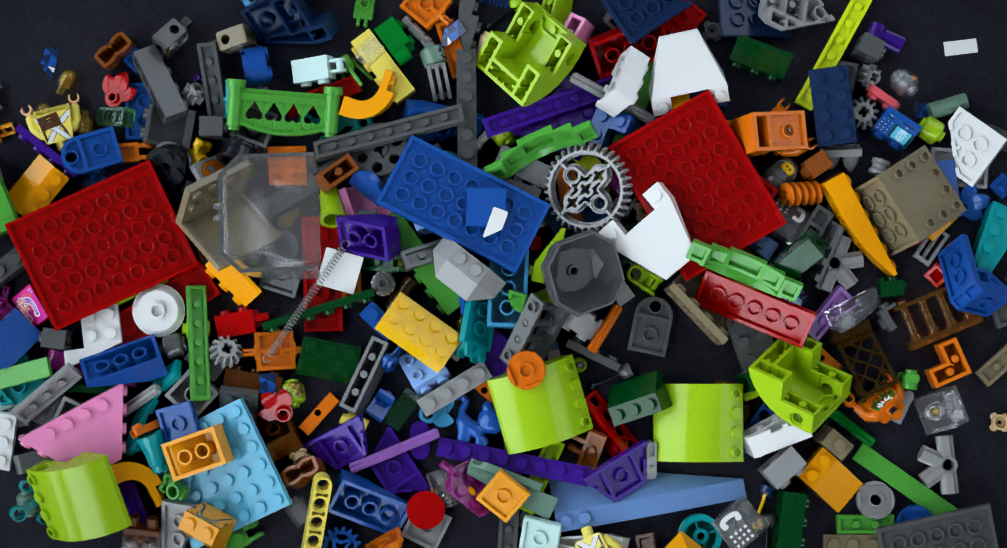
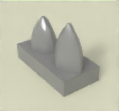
M839 144L820 147V151L823 149L834 164L829 168L830 170L838 164L840 157H842L845 168L851 173L858 163L859 156H862V148L859 144Z

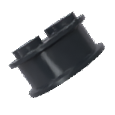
M238 136L223 139V149L221 153L217 154L216 159L224 166H228L248 156L252 161L249 174H255L257 171L256 163L263 156L261 148L244 142V139Z
M172 140L160 142L146 158V161L150 160L161 185L175 186L181 183L184 177L191 172L189 166L193 164L189 151L182 144Z

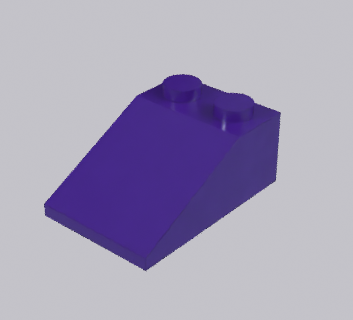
M384 214L339 215L336 217L339 244L342 243L341 246L346 250L340 249L341 251L387 262L401 252L397 217Z

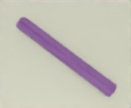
M437 428L429 430L349 464V468L352 473L358 472L439 438V431Z

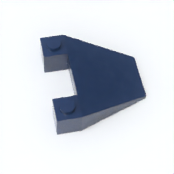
M253 0L241 12V15L260 44H318L333 39L339 27L330 11L313 16L304 0Z

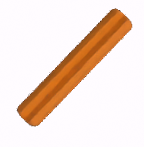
M618 304L612 306L588 345L587 349L590 352L596 353L622 312V307Z

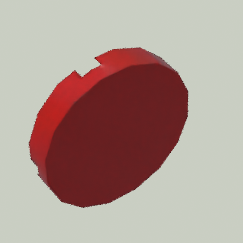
M418 491L407 502V517L417 528L425 530L434 528L444 518V502L433 491Z

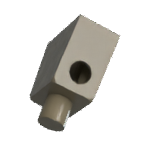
M243 23L217 32V39L213 40L217 41L218 50L226 54L239 52V49L258 46L256 37L250 27Z
M825 424L813 437L817 444L824 447L840 462L843 461L854 447L852 443L835 429Z

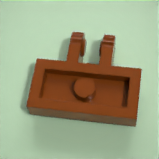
M590 429L587 437L582 434L572 437L573 440L584 444L582 448L580 445L568 443L567 447L569 450L580 454L577 465L591 467V470L597 468L608 435Z

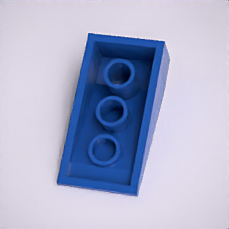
M154 334L79 360L87 388L146 382L168 375Z
M341 469L332 486L328 512L386 533L395 527L402 528L407 519V501L360 475Z

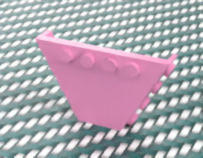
M127 384L115 385L27 434L19 435L18 440L21 441L20 444L28 449L32 447L43 458L47 459L50 457L55 461L67 462L83 452L107 455L110 465L122 459V453H126V442H122V434H126V423H123V415H127V404H123V396H127Z

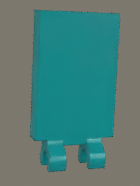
M488 299L466 301L458 340L462 342V345L458 348L456 354L460 358H464V356L469 357L470 362L477 364V361L484 364L486 360L485 354L491 350L495 328H487Z

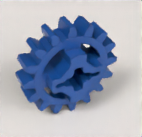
M335 526V532L329 529L327 531L329 536H323L325 542H322V547L328 548L330 540L333 544L332 548H337V543L341 545L346 542L348 543L344 548H349V545L352 543L354 548H359L357 545L362 542L356 541L358 533L352 535V528L346 531L345 526L341 530H339L338 526ZM338 534L346 535L348 538H340Z

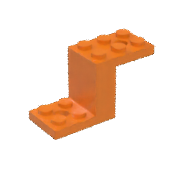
M805 110L752 112L733 120H727L748 158L770 151L808 149ZM785 126H788L791 130L789 136L784 132Z

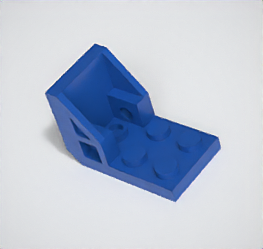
M961 234L937 254L950 303L958 311L988 317L1007 303V287L989 270L977 268L968 235Z

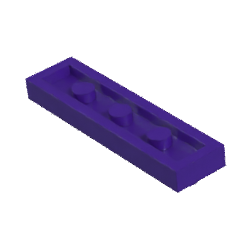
M19 124L16 127L15 131L19 133L18 137L25 143L31 142L34 145L33 149L40 155L45 153L49 157L47 160L56 167L60 165L64 168L62 172L72 179L74 176L79 179L82 176L67 170L62 162L61 155L44 141L39 140L25 126Z

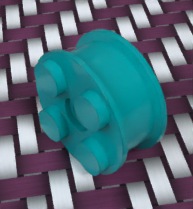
M696 513L686 517L681 522L678 533L682 530L702 548L720 547L722 531L719 524L710 516ZM698 533H703V537L698 539Z

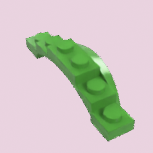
M590 120L575 127L570 122L556 129L549 125L517 139L516 147L500 153L501 160L485 166L484 170L501 180L509 178L526 165L547 154L572 147L575 144L581 146L597 138L598 134Z
M693 239L686 254L687 259L697 262L700 266L779 298L795 302L803 288L802 282L785 276V271L767 265V260L732 246L728 249L716 243L709 245Z

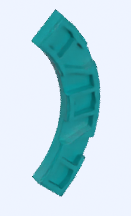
M176 359L166 367L168 375L155 379L151 385L156 383L161 386L162 392L167 391L176 381L181 379L182 361ZM160 394L137 409L131 427L137 423H140L141 426L145 425L148 415L153 414L160 401L158 399ZM130 431L125 454L132 456L141 451V448L136 442V438L132 439Z

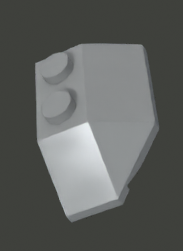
M442 238L433 250L435 277L465 301L494 299L506 284L492 270L454 241Z

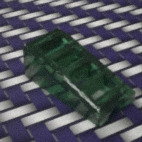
M98 106L96 125L133 128L136 111L127 107Z

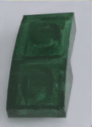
M407 387L383 421L399 432L419 405L417 400L422 397Z

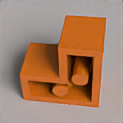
M956 337L948 338L933 345L941 363L923 370L931 388H939L972 373Z

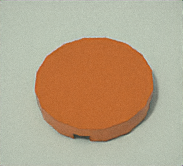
M529 350L519 351L508 361L507 376L514 386L529 390L534 389L543 381L546 373L545 362L536 352Z

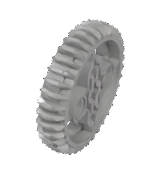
M586 143L582 144L581 147L575 144L574 149L568 147L567 152L563 150L561 151V156H555L556 161H551L550 163L554 168H547L550 175H545L544 178L549 180V182H545L543 185L548 187V190H544L543 193L548 194L549 197H546L545 201H550V208L553 207L554 209L551 214L558 215L556 221L562 219V226L568 223V230L574 228V231L578 233L580 230L584 232L592 229L598 233L612 220L620 222L619 216H625V212L622 209H629V206L625 204V202L630 203L632 201L627 195L633 194L632 191H628V188L632 187L633 184L627 183L631 176L625 175L629 169L622 168L625 162L618 163L620 156L613 158L614 151H610L607 154L608 147H604L601 151L600 144H597L596 147H594V143H589L588 147ZM580 155H594L604 159L608 164H596L587 171L580 164H569L568 161ZM562 167L564 168L563 178L571 187V190L564 197L563 208L556 192L557 177ZM612 168L615 170L620 183V197L614 210L612 209V197L605 190V187L612 180ZM572 170H575L578 173V178L576 180L573 179L571 176ZM604 171L602 174L603 178L598 179L600 176L599 172ZM592 176L589 180H584L586 177ZM587 185H590V192H586ZM599 197L604 200V207L598 205ZM578 198L576 201V205L572 206V203L574 202L573 199ZM589 206L595 213H607L608 216L596 222H582L572 218L568 213H580Z

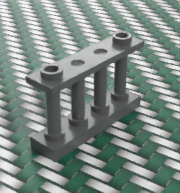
M531 293L501 353L500 359L508 365L511 357L519 351H524L526 344L531 342L528 350L536 352L545 361L569 312L555 306L552 302H544L536 294ZM543 310H547L544 318H540ZM535 326H539L536 334H532Z

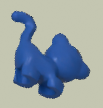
M466 394L456 399L462 401L456 420L458 429L457 440L471 442L472 438H476L475 444L489 446L490 440L485 435H496L501 431L492 402L486 401L482 406V411L479 413L478 421H475L466 414L470 401Z

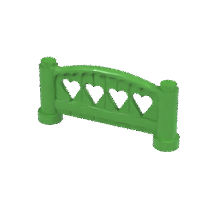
M227 79L226 87H229L226 126H228V130H239V127L244 126L257 132L276 136H304L323 132L325 133L324 137H334L338 134L340 96H343V88L324 86V94L246 88V80ZM254 101L262 113V118L259 120L254 117L252 119L246 117V112ZM274 103L282 116L280 121H275L274 119L269 121L265 118V114ZM293 104L301 116V121L298 123L293 120L287 122L284 118ZM312 106L320 117L318 124L313 122L307 124L304 122V117Z

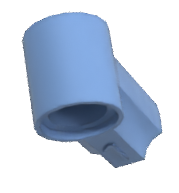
M767 236L748 245L749 248L754 250L755 254L767 261L770 260L779 246L777 242Z

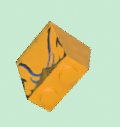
M202 502L185 511L178 528L189 537L209 548H225L238 519L207 502Z

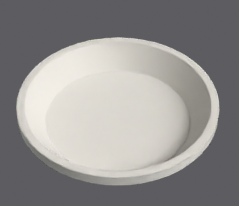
M157 284L138 293L133 302L132 315L136 325L148 335L154 334L155 337L167 336L181 326L185 317V304L181 295L174 288Z

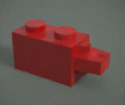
M249 306L237 308L238 312L230 313V310L218 312L219 316H214L218 338L222 336L224 339L228 335L231 338L259 332L258 327H261V322L270 320L269 312L259 314L258 309L249 310Z

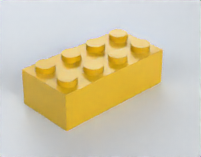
M401 291L374 328L436 373L444 367L460 343L458 341L460 333Z

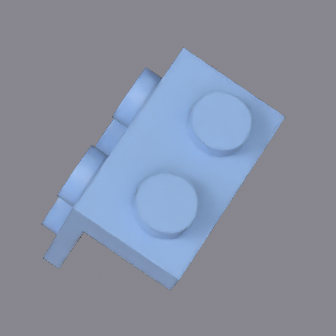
M408 352L399 357V364L419 397L430 393L432 389L445 384L449 379L453 378L445 365L436 373Z

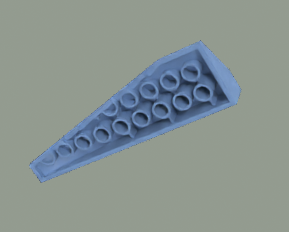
M657 472L655 479L647 480V483L616 502L611 501L589 484L586 487L552 479L549 480L551 496L558 498L554 508L555 521L563 524L561 532L747 498L743 478Z

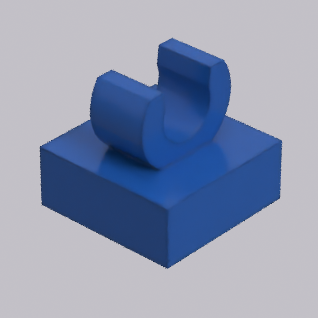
M1000 173L987 186L1000 200L1007 196V176L1004 173Z

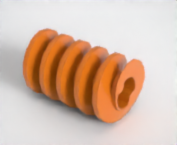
M817 181L783 183L779 189V199L782 206H785L787 203L790 207L794 204L795 206L800 204L806 206L808 203L809 205L814 203L821 204L823 193Z

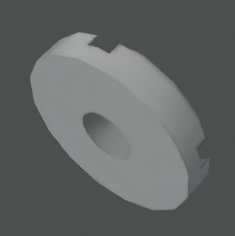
M867 482L860 487L856 494L857 508L862 515L869 519H883L891 513L895 506L894 493L883 482ZM872 495H877L880 498L879 505L871 503L870 498Z

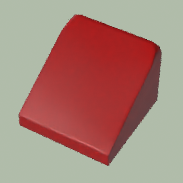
M938 259L923 274L936 288L945 282Z

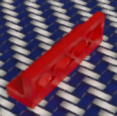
M596 389L585 397L593 429L608 435L604 447L612 457L628 449V443L634 445L639 442L625 424L614 427L608 411V404ZM594 397L598 402V407L594 406L589 399ZM604 413L608 414L610 421L604 418ZM616 428L622 431V436L616 433Z

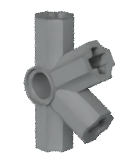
M844 235L841 236L832 258L837 259L838 266L832 268L828 264L821 282H817L815 287L831 293L836 281L845 290L856 284L858 279L850 269L864 267V258L862 251L848 252L852 242L851 238Z
M953 435L935 436L936 450L923 445L918 452L916 460L929 466L919 473L918 476L927 488L940 481L942 495L959 493L956 471L958 463L955 460ZM948 459L951 463V466L949 469L945 470L943 468V462Z

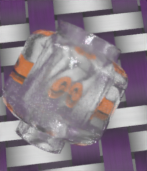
M898 69L890 78L891 88L901 97L908 95L911 97L919 89L917 87L919 79L909 69Z

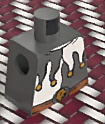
M187 16L179 22L172 18L151 37L153 45L155 44L157 50L162 52L166 60L170 59L188 40L187 30L193 25V22Z

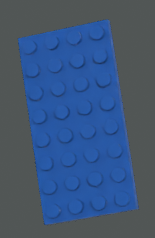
M411 135L376 201L377 205L447 240L454 241L461 247L515 274L551 204ZM467 187L506 189V211L508 215L505 221V229L502 228V230L483 237L486 228L466 227Z

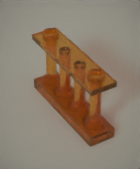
M946 286L908 302L906 299L896 302L897 306L891 309L892 312L900 310L911 335V342L906 343L909 351L938 341L984 320L980 315L963 312L964 320L959 322L954 320L942 293L947 291ZM936 296L947 322L945 324L946 327L940 330L939 327H936L925 302V299ZM915 303H918L929 329L928 335L923 337L921 334H918L907 308Z

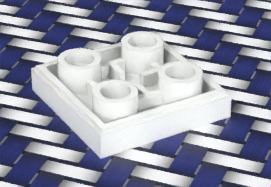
M326 247L319 275L324 274L328 278L321 276L325 281L319 279L323 284L317 283L320 286L354 294L364 257L343 252L344 254L338 252L342 257L336 255L340 260L334 258L338 262L332 261L336 266L330 264L334 269L326 268V265L329 266L328 262H330L334 253L337 254L336 249Z

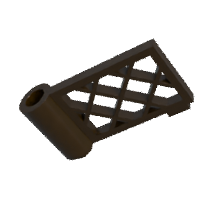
M865 315L829 330L827 338L832 346L835 345L839 350L856 383L853 388L858 397L862 396L865 399L899 383ZM871 337L874 343L873 349L869 350L861 347L863 340ZM848 347L858 349L855 358L847 356L844 349ZM860 350L871 354L868 363L857 359ZM873 355L882 358L883 363L881 367L870 364ZM855 362L866 366L864 375L855 373L853 369ZM868 367L879 370L877 380L866 376ZM881 372L890 374L893 381L888 383L879 381ZM864 379L875 383L873 390L865 392L862 386Z

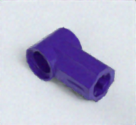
M873 21L867 33L885 41L884 48L898 54L906 38L887 30L888 28L885 25Z

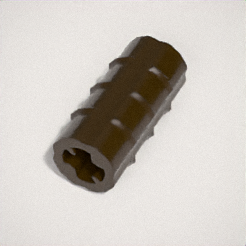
M406 274L384 303V306L389 308L400 291L410 298L419 286V283Z

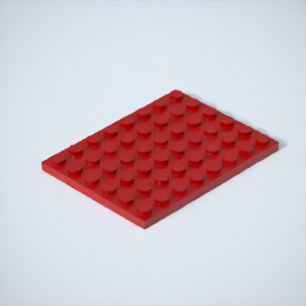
M709 90L608 146L609 151L615 152L613 158L620 156L618 163L625 162L622 168L629 169L625 175L631 176V179L627 180L628 184H633L630 188L647 216L655 209L642 194L656 182H662L675 197L691 242L693 239H697L709 245L716 243L728 249L732 246L741 250L787 224ZM690 260L679 269V272L686 282L707 270V268Z
M150 160L5 224L7 232L55 331L199 265L184 232L175 223L177 217Z

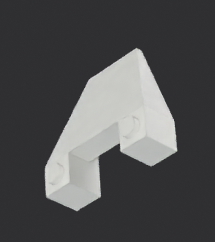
M698 29L659 36L648 86L654 117L664 115L672 110L670 97L709 90L716 103L730 101L724 72Z
M656 182L642 194L655 209L629 232L620 222L612 220L598 233L612 240L615 243L617 252L667 280L690 261V259L686 258V254L692 242L675 197L662 182Z

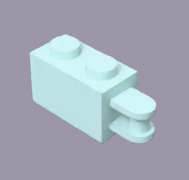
M321 55L291 61L293 83L301 85V88L312 87L313 83H318V85L330 84L331 80H336V74L346 72L343 63L345 58L334 59V57L329 55Z

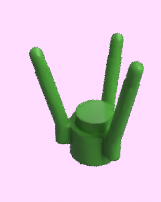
M348 54L340 57L345 58V62H343L344 68H346L345 74L350 73L359 86H362L363 83L354 72L355 67L370 80H373V77L357 63L355 58H351ZM339 73L342 79L345 78L344 73Z

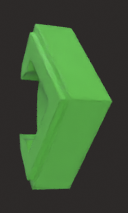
M509 290L508 299L510 305L515 311L522 313L528 295Z

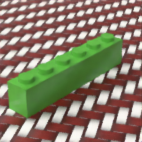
M395 213L389 215L397 217L401 251L423 245L405 218ZM434 263L414 269L416 273L413 276L419 284L422 282L425 284L427 289L424 291L430 299L435 298L439 304L436 307L442 315L446 313L449 316L460 308L459 295L435 277Z

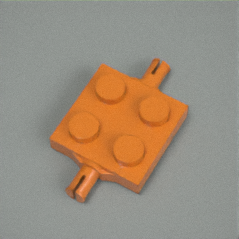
M404 0L399 5L403 11L428 31L439 20L447 25V27L453 22V20L445 15L447 9L453 4L452 0Z
M293 330L290 333L287 331H276L273 333L256 332L254 333V347L252 349H242V357L254 356L257 372L296 369L295 358L297 353L300 352L301 346H296ZM280 332H282V333L286 332V333L288 334V336H286V335H284V334L281 335ZM272 344H277L280 348L275 347L278 351L273 350L276 353H271L274 357L265 355L269 354L268 351H271L270 347L273 348Z

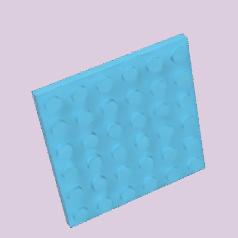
M243 397L198 419L201 430L222 423L234 460L180 479L190 489L187 499L183 502L193 504L207 502L238 519L233 531L292 504V500ZM169 469L157 474L162 482L164 474ZM188 537L192 548L204 546V544Z

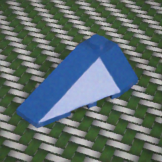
M406 99L403 118L449 106L423 100ZM478 113L477 134L481 133L482 119H484V115ZM457 126L417 136V138L427 143L439 140V142L445 141V138L457 136Z

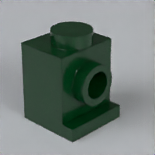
M897 276L886 277V281H884V278L876 279L878 298L905 295L904 291H907L906 280H897Z

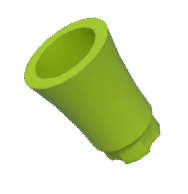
M337 186L325 194L320 189V223L327 228H336V217L346 215Z

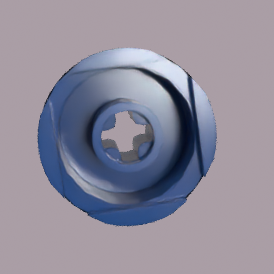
M260 45L239 49L245 80L249 81L247 82V87L270 83V80H273L271 66H267L266 63L269 61L267 47L263 48Z

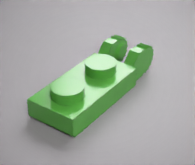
M258 520L233 531L225 548H243L265 535L263 531H259L251 537L247 533V530L259 524Z

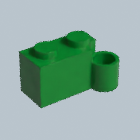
M392 16L375 28L374 32L394 60L402 66L413 58L411 53L416 50L413 46L416 42L410 34L406 35L403 29L405 27L399 19L395 20Z

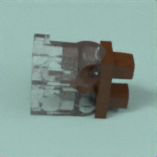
M131 513L129 517L132 525L123 529L121 548H160L161 525H159V517L151 515L147 517V523H140L141 515Z

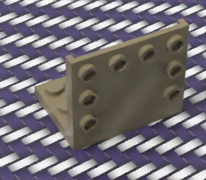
M925 145L884 172L853 189L860 196V204L869 213L870 223L878 230V238L880 242L885 244L888 250V257L921 242L967 210Z
M248 156L186 186L175 221L218 272L279 240L280 234L242 193L252 163Z
M680 273L664 291L716 345H724L729 340L726 337L729 333L723 320L725 317L700 307L701 305L695 299L703 278L700 275H696L685 282Z

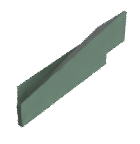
M471 458L467 474L487 485L495 474L502 469L531 492V495L522 506L547 520L550 518L558 498L540 492L542 483L490 463Z

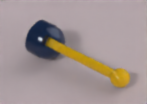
M761 483L759 488L762 500L754 521L750 524L752 529L758 527L757 522L765 500L771 498L776 488L765 483Z

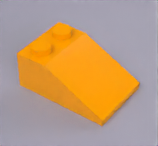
M222 423L161 444L174 482L234 460Z
M821 446L806 460L805 470L799 476H796L837 513L842 510L863 485L839 460Z

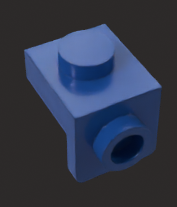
M380 388L365 413L381 423L396 398L388 390Z

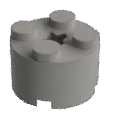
M593 312L579 317L569 313L562 328L567 331H575L577 333L576 337L586 342L587 339L592 340L604 320L600 319L598 321L596 319L598 315Z

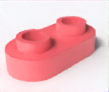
M870 84L864 90L866 92L865 96L873 102H879L882 105V109L891 106L898 110L901 106L898 101L875 85Z

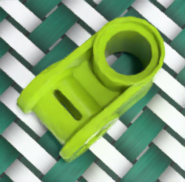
M639 265L630 266L626 271L627 279L651 296L655 295L654 292L658 285L664 281L658 275ZM634 268L640 271L638 279L631 277V270Z

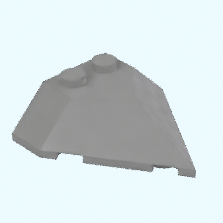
M760 0L759 18L765 24L780 31L836 20L832 14L829 15L823 8L824 3L821 0Z

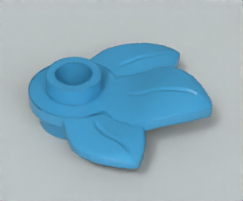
M454 401L434 412L429 418L420 409L419 417L423 422L434 423L438 427L449 426L454 422L448 414L453 408Z

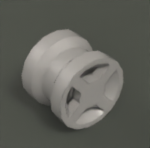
M873 157L871 160L873 164L869 168L868 173L877 176L887 170L891 162Z

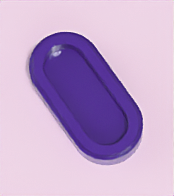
M423 421L413 423L410 428V438L429 431V426ZM430 442L411 449V455L418 460L425 459L430 452Z

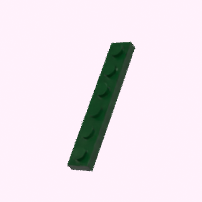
M371 288L305 309V311L301 310L300 312L303 314L296 312L300 317H295L298 320L306 318V321L317 319V315L321 313L327 316L336 313L335 309L340 307L346 310L355 307L354 303L359 301L362 304L373 301L372 297H375L376 294L374 289ZM289 314L261 324L264 331L269 330V333L281 330L280 326L289 323L288 320H294L297 323L291 322L294 326L298 325L299 322L295 319L292 320L290 317H295Z

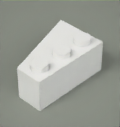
M633 46L625 50L620 55L611 73L613 78L610 85L606 84L603 89L606 92L604 97L597 100L595 106L614 118L629 105H633L638 99L637 92L643 85L644 81L642 78L649 69L647 65L650 57Z
M775 413L743 431V446L747 454L753 458H759L813 436L789 424Z

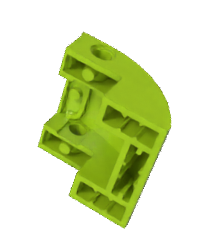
M522 1L506 32L491 31L476 58V66L522 107H526L548 95L565 79L587 44L537 2Z
M806 337L803 347L799 348L777 339L749 366L750 378L762 400L774 413L789 424L813 434L851 394L852 375L820 362L823 343Z
M573 355L556 356L544 361L546 367L545 377L541 384L534 389L524 390L514 386L508 379L507 372L487 380L508 454L546 447L593 429Z
M665 384L673 406L653 414V441L657 443V461L744 462L743 384Z
M83 452L67 462L45 459L26 470L28 474L27 481L34 490V499L40 506V515L46 522L48 527L47 533L52 539L67 542L85 541L118 532L132 525L107 455Z

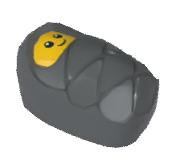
M782 158L772 163L760 176L779 190L783 183H791L796 179L799 167L793 159Z

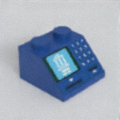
M889 106L880 113L878 120L874 122L870 131L873 132L872 135L877 139L887 141L892 149L902 151L909 145L922 127Z

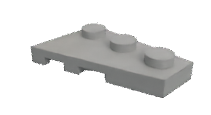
M168 498L162 500L161 548H185L189 536L178 527L185 511L198 504Z

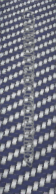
M328 262V265H329V266L326 265V268H327V267H330V268L334 269V268L329 264L330 262ZM307 293L308 296H305V298L307 299L306 301L311 302V301L308 299V298L313 299V298L309 295V294H311V293ZM284 326V328L286 329L284 331L290 333V331L286 328L287 326ZM272 344L273 348L270 347L271 353L276 354L273 350L278 351L275 347H280Z

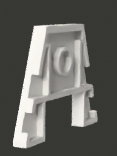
M113 304L81 319L84 348L64 351L65 365L69 362L75 366L80 363V359L109 350L123 343L118 304Z

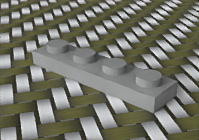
M68 362L11 410L12 415L27 424L83 377L82 372Z
M479 362L418 399L417 403L425 416L428 417L492 378V375L486 365Z

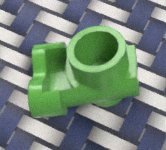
M906 369L905 373H896L898 380L902 382V388L917 390L920 377L917 375L916 370Z
M170 470L164 474L159 490L166 494L169 499L185 501L190 493L187 484L182 483L180 480L174 482Z

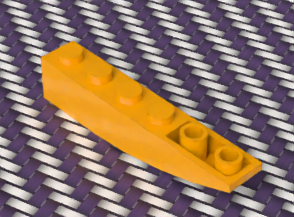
M842 172L820 183L822 192L841 226L845 228L844 231L858 249L887 276L897 275L896 265L892 259H889L885 244L880 242L878 230L870 223L869 213L860 204V196L856 191L854 192L850 177Z

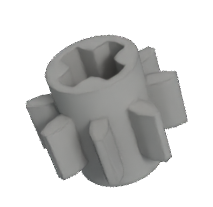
M870 63L868 66L863 64V67L858 70L857 81L862 82L861 85L867 88L870 84L875 85L881 80V70L876 69L877 65Z
M197 82L187 83L181 92L184 95L183 99L190 106H194L196 103L200 106L205 98L204 88Z

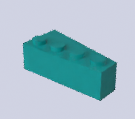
M993 201L986 207L972 247L977 268L989 270L991 273L1007 250V206Z

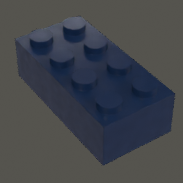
M849 65L808 70L818 147L859 142Z

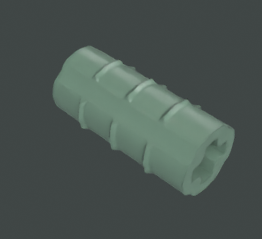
M965 93L936 100L926 105L928 116L941 118L955 113L959 106L966 110L969 108V101Z

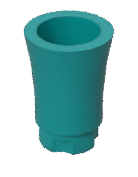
M161 429L150 431L135 439L154 474L169 469L161 444H164Z

